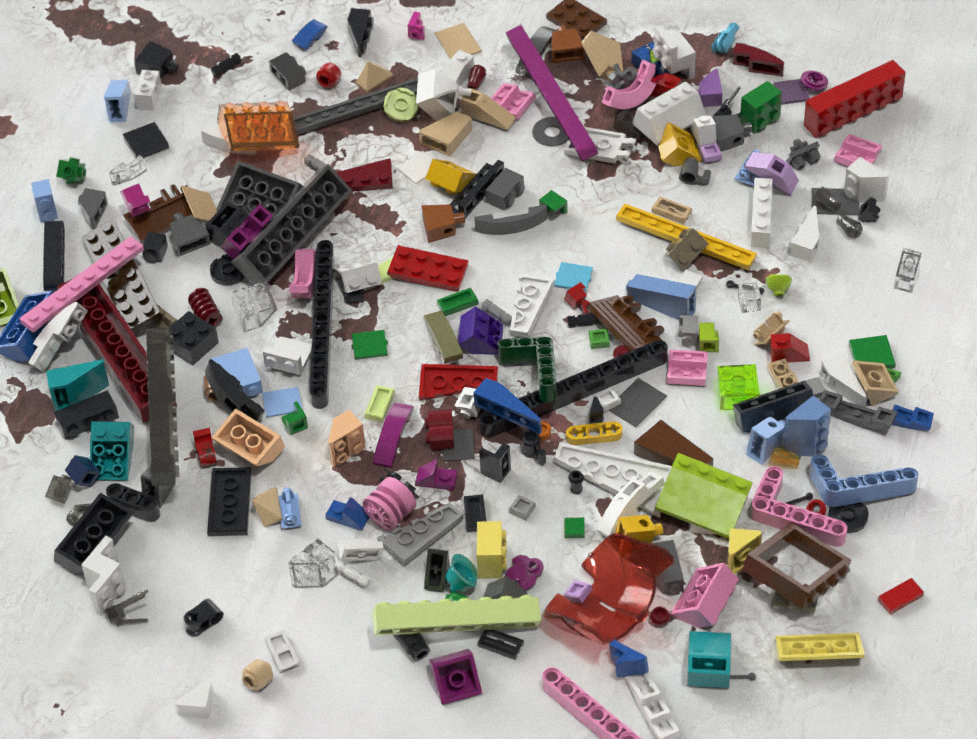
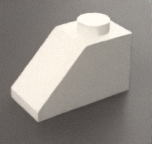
M701 116L693 119L690 130L699 146L717 143L716 124L712 117Z

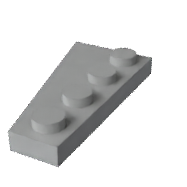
M448 503L427 513V516L424 518H416L410 521L411 524L403 528L399 526L386 536L384 534L378 536L377 540L378 542L382 541L383 547L401 563L406 565L462 521L464 514L451 503Z

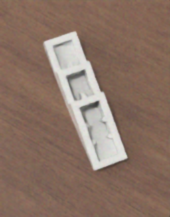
M649 674L625 677L657 739L680 738V730L672 720L671 713L662 700L661 692Z

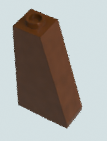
M663 420L658 421L634 442V454L650 462L672 466L677 454L680 453L713 466L714 458Z

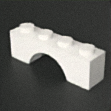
M754 178L751 247L769 248L773 179Z

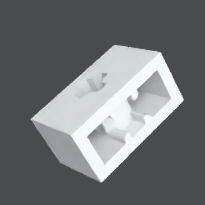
M141 71L134 94L138 110H155L162 87L159 71Z

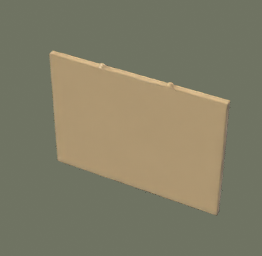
M464 23L434 32L450 59L459 50L470 55L482 52Z
M181 186L194 218L208 222L217 213L210 193Z

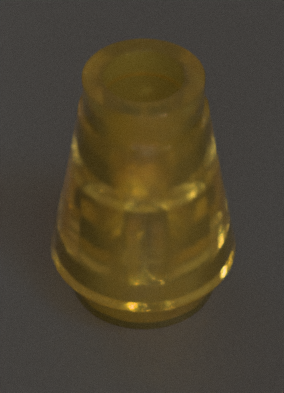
M775 446L770 461L774 462V465L798 468L801 457L781 446L780 448Z

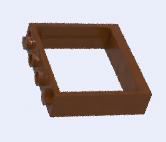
M791 522L748 553L742 570L803 609L810 603H814L820 595H825L830 587H835L839 580L846 578L847 573L850 572L851 559ZM789 544H792L829 567L830 570L806 587L766 561Z

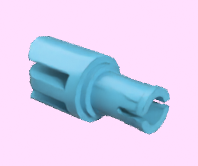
M729 23L727 29L719 33L711 46L712 52L728 53L735 42L734 35L739 30L737 23Z

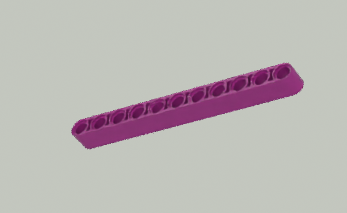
M520 24L505 32L512 47L581 161L584 162L599 154L595 144L522 25Z

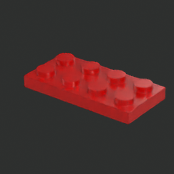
M397 245L387 275H390L391 278L459 292L469 260Z

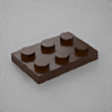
M563 0L546 14V19L555 25H565L567 29H576L582 41L590 31L598 32L607 24V18L576 0Z

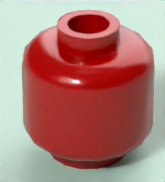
M325 63L317 71L316 79L322 87L332 88L341 79V70L334 63Z

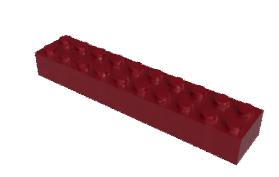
M69 281L58 285V286H57V289H60L62 286H64V285H65L66 283H68ZM98 284L75 301L88 310L78 326L99 359L104 360L105 368L142 423L177 408L173 390L101 285Z

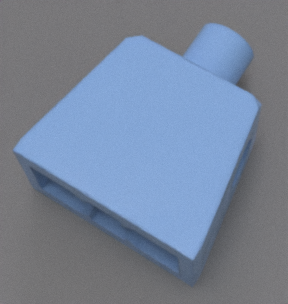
M768 417L751 429L746 455L759 464H764L781 446L785 422L782 420L776 421L772 417Z

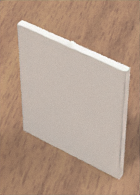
M421 151L397 167V169L416 184L426 177L433 158L424 151Z

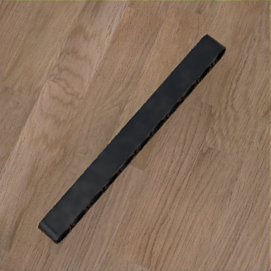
M321 240L316 247L310 397L312 406L316 409L325 408L329 402L334 286L333 268L335 263L333 243L329 240Z
M657 340L558 381L557 399L553 402L541 401L539 390L518 399L538 417H541L664 365L668 359V345L665 341ZM488 411L481 414L479 418L480 433L487 438L494 437L519 426Z

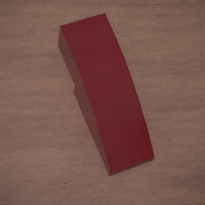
M742 43L735 44L733 65L749 67V72L783 77L784 61L760 48Z

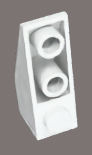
M813 206L810 212L807 211L803 224H799L796 235L792 236L789 242L791 247L790 255L809 262L812 261L819 247L816 206Z
M843 354L822 360L821 374L827 385L851 402L866 407L868 396L860 385L857 374H854L850 361L846 360Z

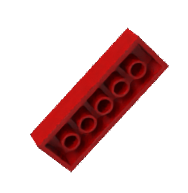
M891 60L806 100L804 127L815 138H818L894 101H898L903 97L906 72L894 60Z

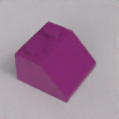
M469 649L429 659L433 680L442 705L482 694L474 656Z

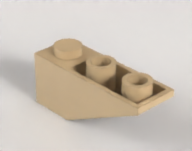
M471 89L470 96L463 95L460 99L461 113L471 118L509 130L516 120L513 114L485 93Z

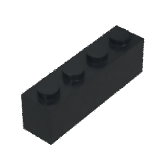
M804 380L733 404L736 425L745 433L751 432L754 426L768 417H772L776 421L785 420L790 413L813 396L812 388Z

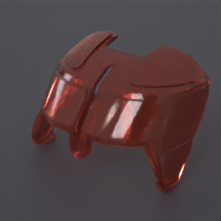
M611 533L581 564L582 568L594 580L591 585L593 589L583 603H573L558 593L546 606L542 616L559 629L588 640H593L600 645L609 644L613 640L618 641L626 636L637 624L643 622L650 614L648 609L656 593V577L675 562L674 557L661 546L639 541L623 534ZM602 602L606 604L607 606L614 609V611L609 610L608 608L604 607L599 603Z

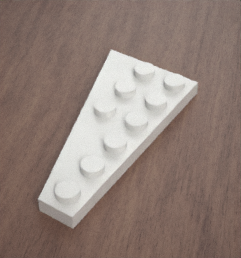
M561 442L555 455V463L570 471H580L585 479L615 495L632 478L641 480L650 471L663 477L664 482H666L672 467ZM663 486L638 507L660 518L662 512L656 510L655 506Z

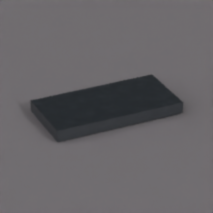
M251 467L212 468L208 536L248 535Z

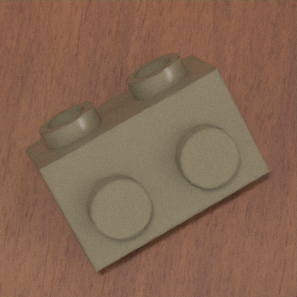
M685 228L678 235L679 239L675 243L672 242L666 248L667 252L664 254L681 270H685L709 244L694 228H689L688 230Z

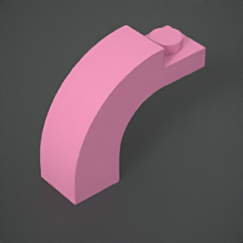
M642 60L634 82L624 89L607 86L602 103L618 109H630L643 103L655 88L656 83L651 82V79L655 74L656 65Z
M297 249L295 251L294 280L289 285V293H292V298L312 297L315 284L316 249Z

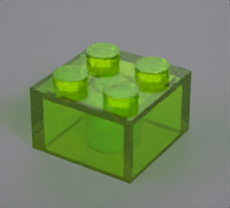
M756 364L717 366L716 381L720 411L733 410V404L760 395Z

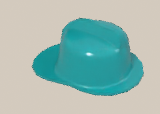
M457 553L453 555L451 566L445 576L450 584V591L458 590L465 592L477 585L478 573L476 567L462 554Z

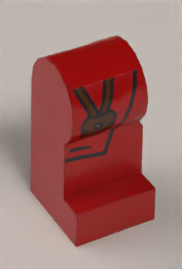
M210 427L192 431L201 467L217 464Z

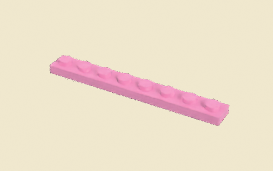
M130 236L20 318V323L34 333L67 306L77 301L144 251V246Z

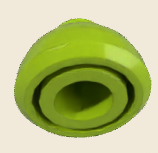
M785 274L769 275L766 278V284L774 296H784L785 291L789 289L792 283V277Z

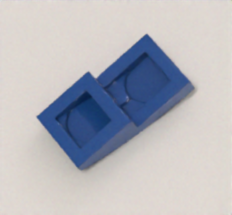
M313 19L296 34L292 42L294 45L307 51L315 39L319 41L328 26Z
M896 404L893 406L892 410L897 412V416L892 425L914 430H930L934 413L915 407L912 411Z

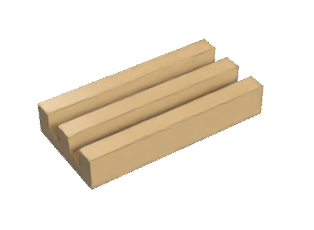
M659 196L651 212L685 224L686 219L688 220L689 215L692 214V208Z

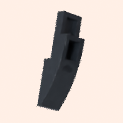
M210 359L205 369V374L211 389L219 401L230 413L237 409L255 421L260 422L265 410L249 398L245 392L238 389L240 381L235 376Z

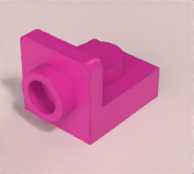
M414 11L407 24L408 37L424 40L425 27L423 26V20H421V13Z

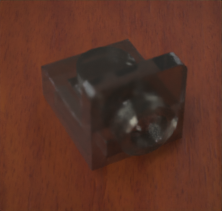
M61 474V477L53 475L45 497L65 504L71 488H76L77 485L67 475Z

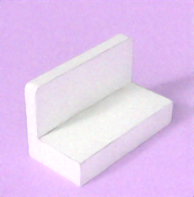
M375 538L338 539L337 541L340 561L380 560L384 548L382 541L377 542Z

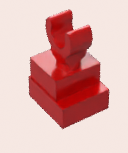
M580 282L566 291L564 300L573 309L580 306L582 313L588 314L589 311L586 308L589 305V301L585 300L587 294L584 292L586 287Z

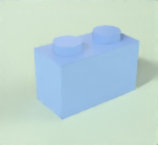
M49 179L32 182L31 186L40 223L58 219Z

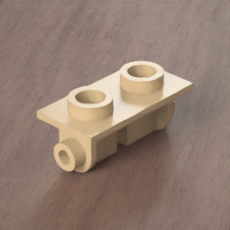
M773 312L765 320L766 323H762L754 330L753 337L758 340L755 345H768L770 343V334H779L784 331L785 326L790 320L783 321V316L780 312Z

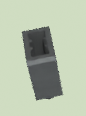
M674 540L634 546L633 558L635 563L663 594H675L684 591V577Z

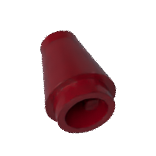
M474 65L470 69L467 88L477 91L487 75L486 69L483 66Z

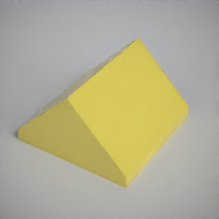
M730 529L728 568L734 574L743 569L747 554L761 545L762 533L759 530Z

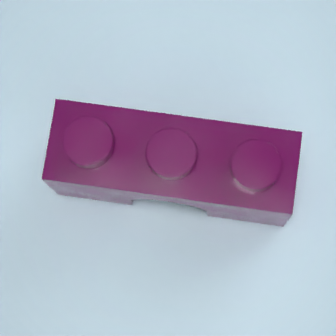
M259 204L248 215L241 226L237 227L226 238L221 249L235 259L268 224L273 215Z

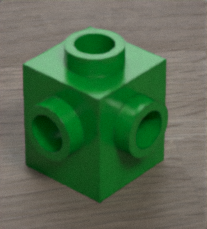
M69 157V160L59 159L56 177L66 179L65 182L76 184V181H83V178L86 176V164L81 163L80 159Z

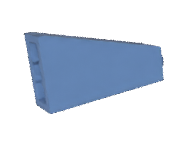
M636 274L626 285L627 295H632L634 302H639L641 305L679 320L680 315L693 316L696 311L697 286Z

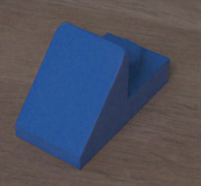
M352 497L349 498L346 504L333 500L325 514L326 520L360 531L364 529L369 519L364 508Z
M616 640L609 644L611 659L615 662L616 676L618 678L646 674L649 671L647 656Z

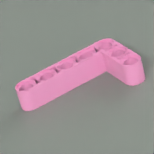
M777 466L767 468L752 500L751 517L754 521L777 529H783L792 522L828 545L840 547L845 544L847 525L844 522L777 501L782 489L783 470Z

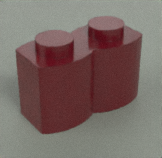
M452 409L428 411V417H425V427L429 429V432L425 433L426 444H430L431 450L454 448Z

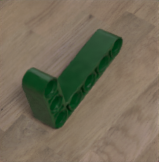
M508 338L498 341L499 362L503 364L537 362L540 400L543 402L555 401L557 399V382L552 338Z

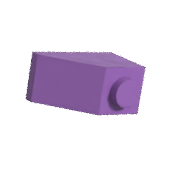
M718 69L712 70L699 82V90L696 91L699 93L703 107L722 105V88Z

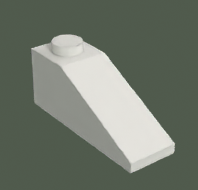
M459 50L449 60L443 74L461 86L469 78L470 69L474 66V56Z

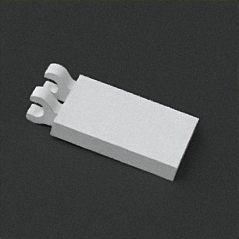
M584 127L599 153L589 159L614 164L618 160L624 165L630 164L631 158L629 156L631 153H635L637 146H634L636 139L626 138V134ZM568 140L564 148V154L579 157Z

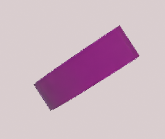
M397 402L393 404L385 419L377 442L373 465L392 468L397 455L399 441L406 423H409L414 406Z

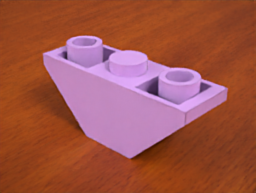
M752 152L744 168L761 178L773 179L772 185L788 195L792 194L799 181L791 165L773 154Z

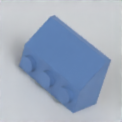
M812 396L786 417L783 454L785 456H814L826 449L831 409L815 396Z

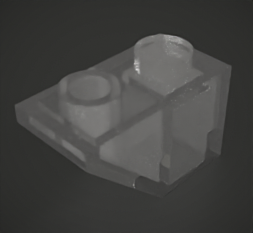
M903 248L895 276L894 289L909 293L913 292L919 276L921 252Z

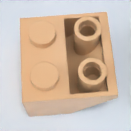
M350 410L337 416L332 422L328 445L331 465L333 467L344 463L348 458L362 452L366 448L363 424Z

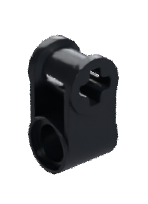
M205 599L185 613V631L189 636H199L211 626L220 622L224 613L211 599Z

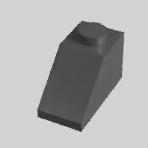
M85 188L82 195L78 198V205H80L81 213L91 229H96L108 205L105 191Z

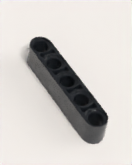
M63 220L44 222L43 287L44 292H56L58 290L57 286L64 283L65 227Z

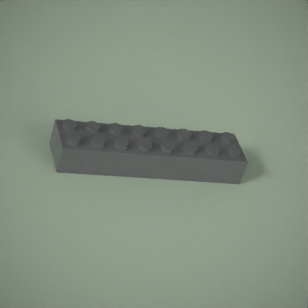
M329 164L318 169L232 261L233 265L256 289L267 284L293 256L295 251L305 243L352 192V189Z

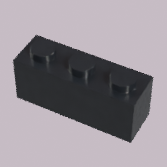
M108 390L54 412L57 425L65 440L91 430V422H112L119 418L117 407Z

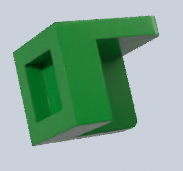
M550 190L539 199V206L546 205L547 213L550 211L557 212L558 210L563 214L568 212L567 200L553 190Z
M298 401L293 402L294 412L281 417L290 435L308 429L307 416Z

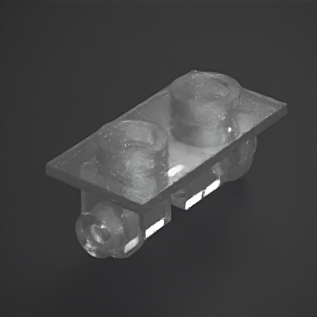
M497 63L491 65L493 75L489 76L493 77L494 81L503 82L504 79H510V83L514 84L526 81L522 79V76L526 74V69H523V67L510 66V71L507 72L508 65Z

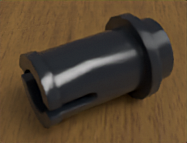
M574 470L568 476L570 491L573 494H580L583 491L582 482L584 481V475L580 471Z

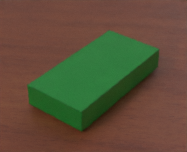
M472 288L437 299V305L445 316L479 304Z

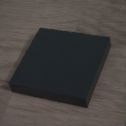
M155 122L123 134V139L136 160L169 148V143Z

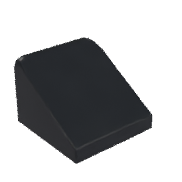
M597 396L593 397L589 413V424L602 423L604 421L603 408Z

